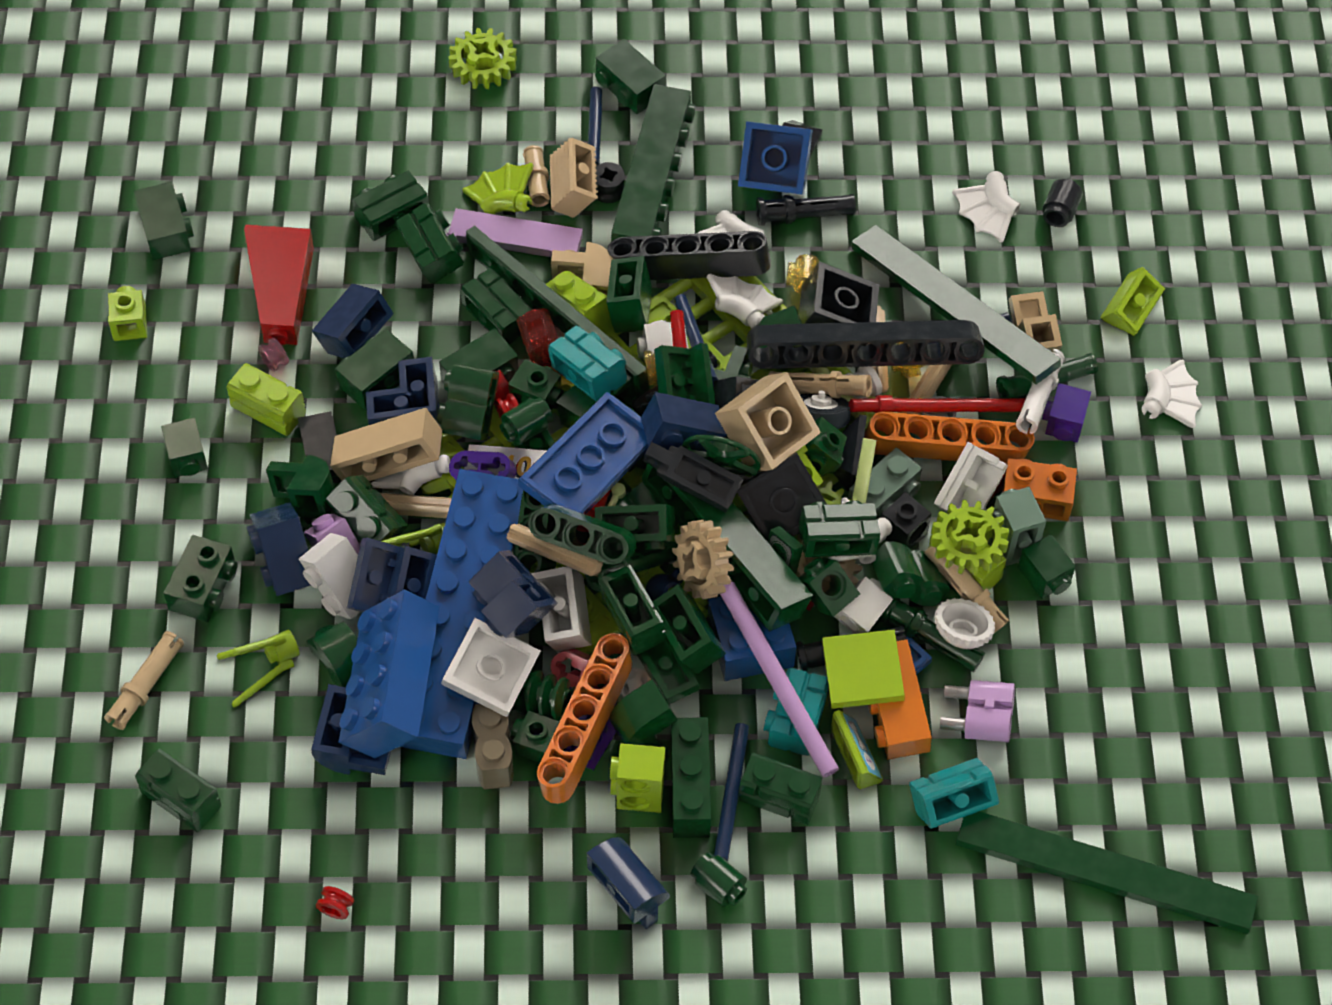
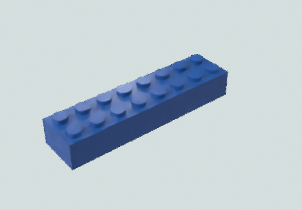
M459 469L425 599L440 606L419 736L400 747L467 759L473 737L472 711L475 704L479 703L442 685L441 682L474 618L485 623L488 619L481 612L485 606L476 599L473 594L475 589L468 581L497 552L506 550L514 552L515 544L507 540V534L512 524H518L523 489L517 485L519 479Z

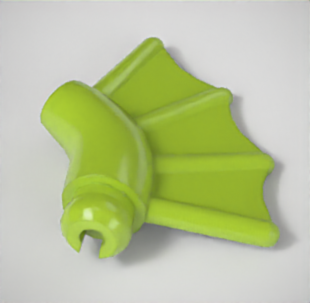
M506 163L496 171H483L480 178L474 184L464 187L462 192L479 204L482 210L488 214H496L501 211L527 212L529 210L527 204L532 205V199L529 195L524 194V190L534 165L528 163L516 166Z

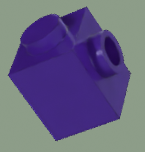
M1058 383L1054 401L1048 400L1043 412L1042 420L1048 421L1045 434L1054 436L1058 440H1069L1078 443L1091 391Z

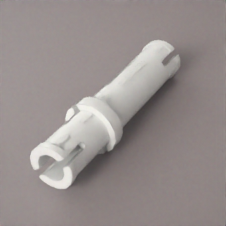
M1053 349L1052 353L1061 358L1062 366L1065 360L1063 353ZM1060 368L1037 385L1032 382L1021 413L1016 420V427L1020 432L1027 434L1030 424H1032L1030 434L1037 431L1050 393L1058 385L1059 379L1057 378Z

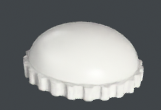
M963 598L947 599L946 602H941V605H938L935 612L934 623L937 624L936 628L944 640L955 647L973 649L983 646L989 642V639H992L995 631L993 616L976 602L964 600Z

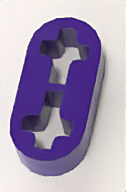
M461 451L453 456L449 464V472L456 480L459 469L467 467L468 462L477 468V470L469 469V471L495 475L488 468L497 469L501 463L505 470L499 471L497 476L514 479L516 476L515 463L500 452Z

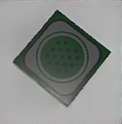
M780 526L771 529L768 543L789 568L797 574L804 546Z

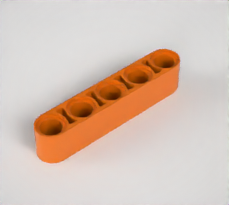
M878 412L873 415L864 434V438L877 440L875 454L888 455L897 447L911 458L957 461L967 442H970L998 457L1000 461L1006 464L1008 458H1025L1035 441L1034 433L1030 434V428L1028 433L1025 434L1020 432L1016 427V423L895 412ZM875 430L884 432L886 436L879 435ZM909 433L916 434L920 439L913 438ZM943 436L950 437L954 442L946 440ZM977 439H982L987 445L980 443ZM1010 441L1017 443L1020 448L1012 445Z
M609 633L598 641L538 766L537 777L543 797L550 803H564L573 795L631 672L633 663L629 643L621 634ZM612 654H621L618 658H608ZM598 684L607 685L603 689H594ZM583 715H593L588 720H579ZM568 746H578L574 751H563ZM552 778H563V780L559 783H548Z

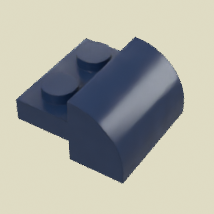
M363 538L347 609L363 613L365 610L372 608L404 589L426 599L437 555L408 546L399 547L371 538Z
M329 684L311 748L312 756L321 765L339 773L350 775L352 769L385 775L391 751L373 758L339 743L341 732L339 722L345 710L347 699L346 687Z
M614 837L600 843L587 852V868L634 924L639 921L645 929L658 921V906L668 900L670 894L621 837Z

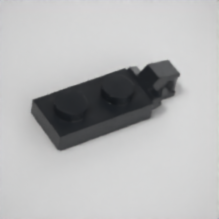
M651 442L643 458L644 462L658 469L656 475L663 478L664 481L725 513L744 480L681 445L679 448L671 445L669 450Z

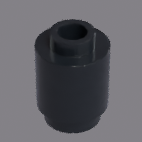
M1058 179L1053 182L1042 208L1043 218L1049 225L1064 227L1073 220L1083 196L1081 187L1071 179Z

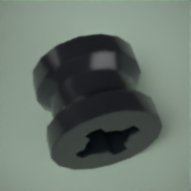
M612 162L599 164L595 168L597 170L595 172L597 175L595 178L597 182L595 184L598 186L596 188L598 191L596 193L598 196L597 200L603 203H615L621 199L624 190V170L621 166Z

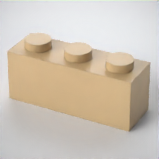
M422 408L335 436L330 466L341 481L348 476L362 474L368 481H372L439 460L442 429L428 409Z

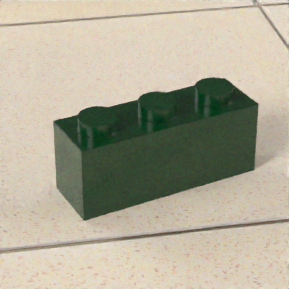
M708 717L677 718L678 721L671 724L673 838L710 837L711 830Z

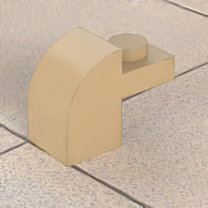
M586 242L585 252L552 250V279L563 271H570L598 291L607 295L611 260L613 258L609 255L606 248L592 242Z
M1044 292L1010 296L1008 301L1013 324L1045 348L1051 349V352H1053V349L1060 350L1062 341L1056 314L1048 315Z

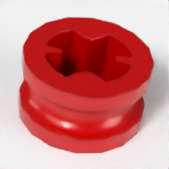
M512 393L507 394L505 400L500 398L494 400L500 420L504 413L519 405Z
M332 886L323 887L321 891L323 899L317 900L316 908L332 918L346 919L349 915L347 907L353 905L354 898L339 888Z

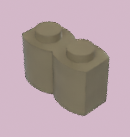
M475 704L472 711V727L478 780L484 790L510 787L513 781L514 769L508 716L505 717L481 704Z

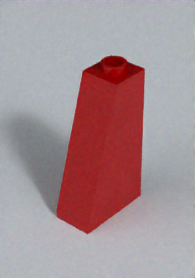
M245 225L244 231L264 343L280 346L285 344L297 345L314 251L311 229Z

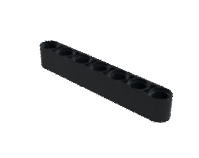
M969 320L758 325L748 332L746 338L750 362L753 366L760 369L972 364L979 361L985 352L980 328L975 322ZM904 342L903 344L895 345L896 343ZM864 343H870L866 346H861ZM829 344H836V345L831 346V347H828V346H827V345H829ZM763 345L768 346L766 348H758ZM794 345H802V346L796 347V348H795V347H792V346H794Z

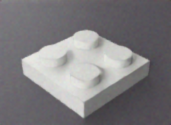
M474 618L441 684L507 717L540 650L514 637H500L485 622Z

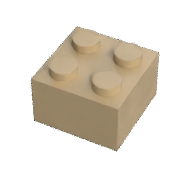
M787 372L761 378L715 412L729 439L748 447L758 455L761 462L758 472L773 470L821 433ZM751 456L741 458L743 464L747 466H752L755 463Z

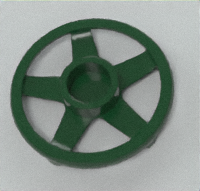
M694 435L688 437L682 445L684 448L736 475L750 474L756 476L761 466L760 458L754 451L727 438L713 435ZM699 441L707 452L692 450L689 444ZM751 456L755 463L752 466H747L737 461V459Z

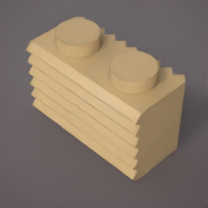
M568 138V141H564L561 148H557V151H553V154L550 155L552 210L574 218L598 198L596 195L598 192L596 188L598 186L595 184L597 182L595 179L597 177L595 174L597 171L595 169L597 166L595 161L597 160L595 159L596 154L594 151L596 149L594 146L574 138Z

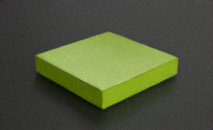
M895 630L822 638L831 709L904 701L905 694Z

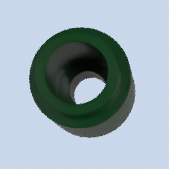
M541 397L534 400L529 398L501 416L502 423L499 427L508 442L514 441L516 444L521 445L546 430L548 424L554 418L548 404Z
M710 852L705 853L691 870L690 875L695 879V885L722 907H726L729 904L735 906L747 892L745 887L747 878L720 855L714 856Z

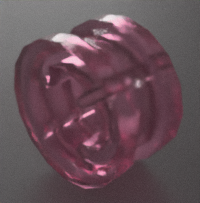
M272 337L268 340V345H259L258 351L267 367L275 372L279 369V364H288L289 358L282 345Z

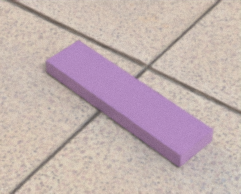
M457 208L455 209L448 232L449 235L454 233L460 243L468 244L466 231L475 225L504 250L552 257V250H573L579 252L583 237V229Z

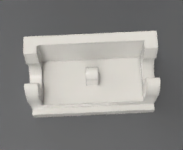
M967 442L934 504L947 512L948 505L951 503L957 508H961L962 500H967L969 507H974L976 502L980 501L981 509L984 510L1008 465L1000 461L998 457Z

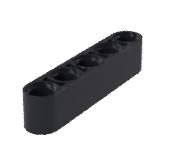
M759 231L621 237L613 240L608 245V253L613 259L644 256L650 280L707 278L708 274L718 277L757 276L766 273L771 267L767 238Z

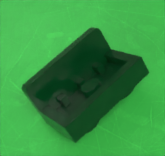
M699 343L691 348L661 345L654 349L659 393L715 404L711 360L707 343Z

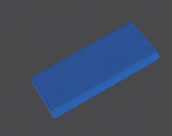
M606 392L519 478L517 485L544 506L551 504L560 505L586 515L645 455L649 446L641 416Z

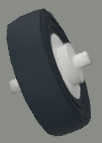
M822 390L818 394H800L814 421L822 416L837 429L849 424L851 412L849 402L842 397L831 398L830 395H825V391Z

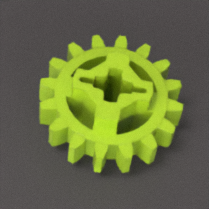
M476 28V34L472 35L470 32L465 31V39L456 37L455 46H450V56H448L449 67L452 69L454 78H461L462 85L470 81L472 82L473 89H476L479 84H483L485 89H489L492 82L500 86L501 78L509 80L511 78L510 71L516 70V48H513V41L511 39L505 40L503 32L495 36L493 35L492 28H489L487 33H482L480 28Z
M962 500L961 508H957L951 503L948 505L947 513L940 511L937 521L932 524L931 534L933 535L930 545L931 547H937L936 559L945 557V567L947 569L953 564L957 565L958 574H962L965 568H970L971 573L977 575L978 567L981 566L985 571L989 572L991 571L992 563L1000 564L1003 553L1007 551L1009 528L1003 527L1004 517L994 518L995 508L991 506L984 511L981 509L980 501H977L974 507H969L967 500ZM950 527H952L953 530L950 534V537L947 538L946 532ZM992 537L993 544L988 549L987 543L989 541V538Z

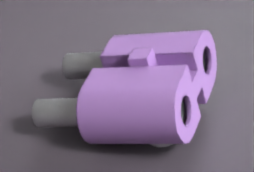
M971 680L969 687L945 685L944 698L968 699L966 718L941 717L940 729L964 731L965 739L1009 742L1015 683Z

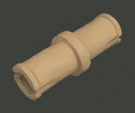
M531 145L523 150L525 164L532 163L534 165L527 183L528 191L532 199V206L542 207L547 205L550 200L547 188L549 172L544 166L543 149L539 146Z

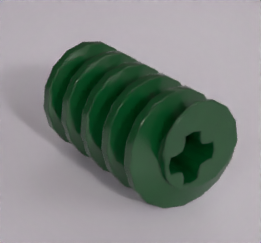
M537 670L533 674L530 671L511 711L516 710L521 714H527V711H531L560 721L576 687L570 689V681L565 677L560 678L557 682V677L554 674H548L544 677L542 671Z

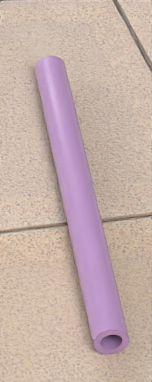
M734 582L724 585L726 592L720 594L819 772L823 778L834 774L839 770V767Z

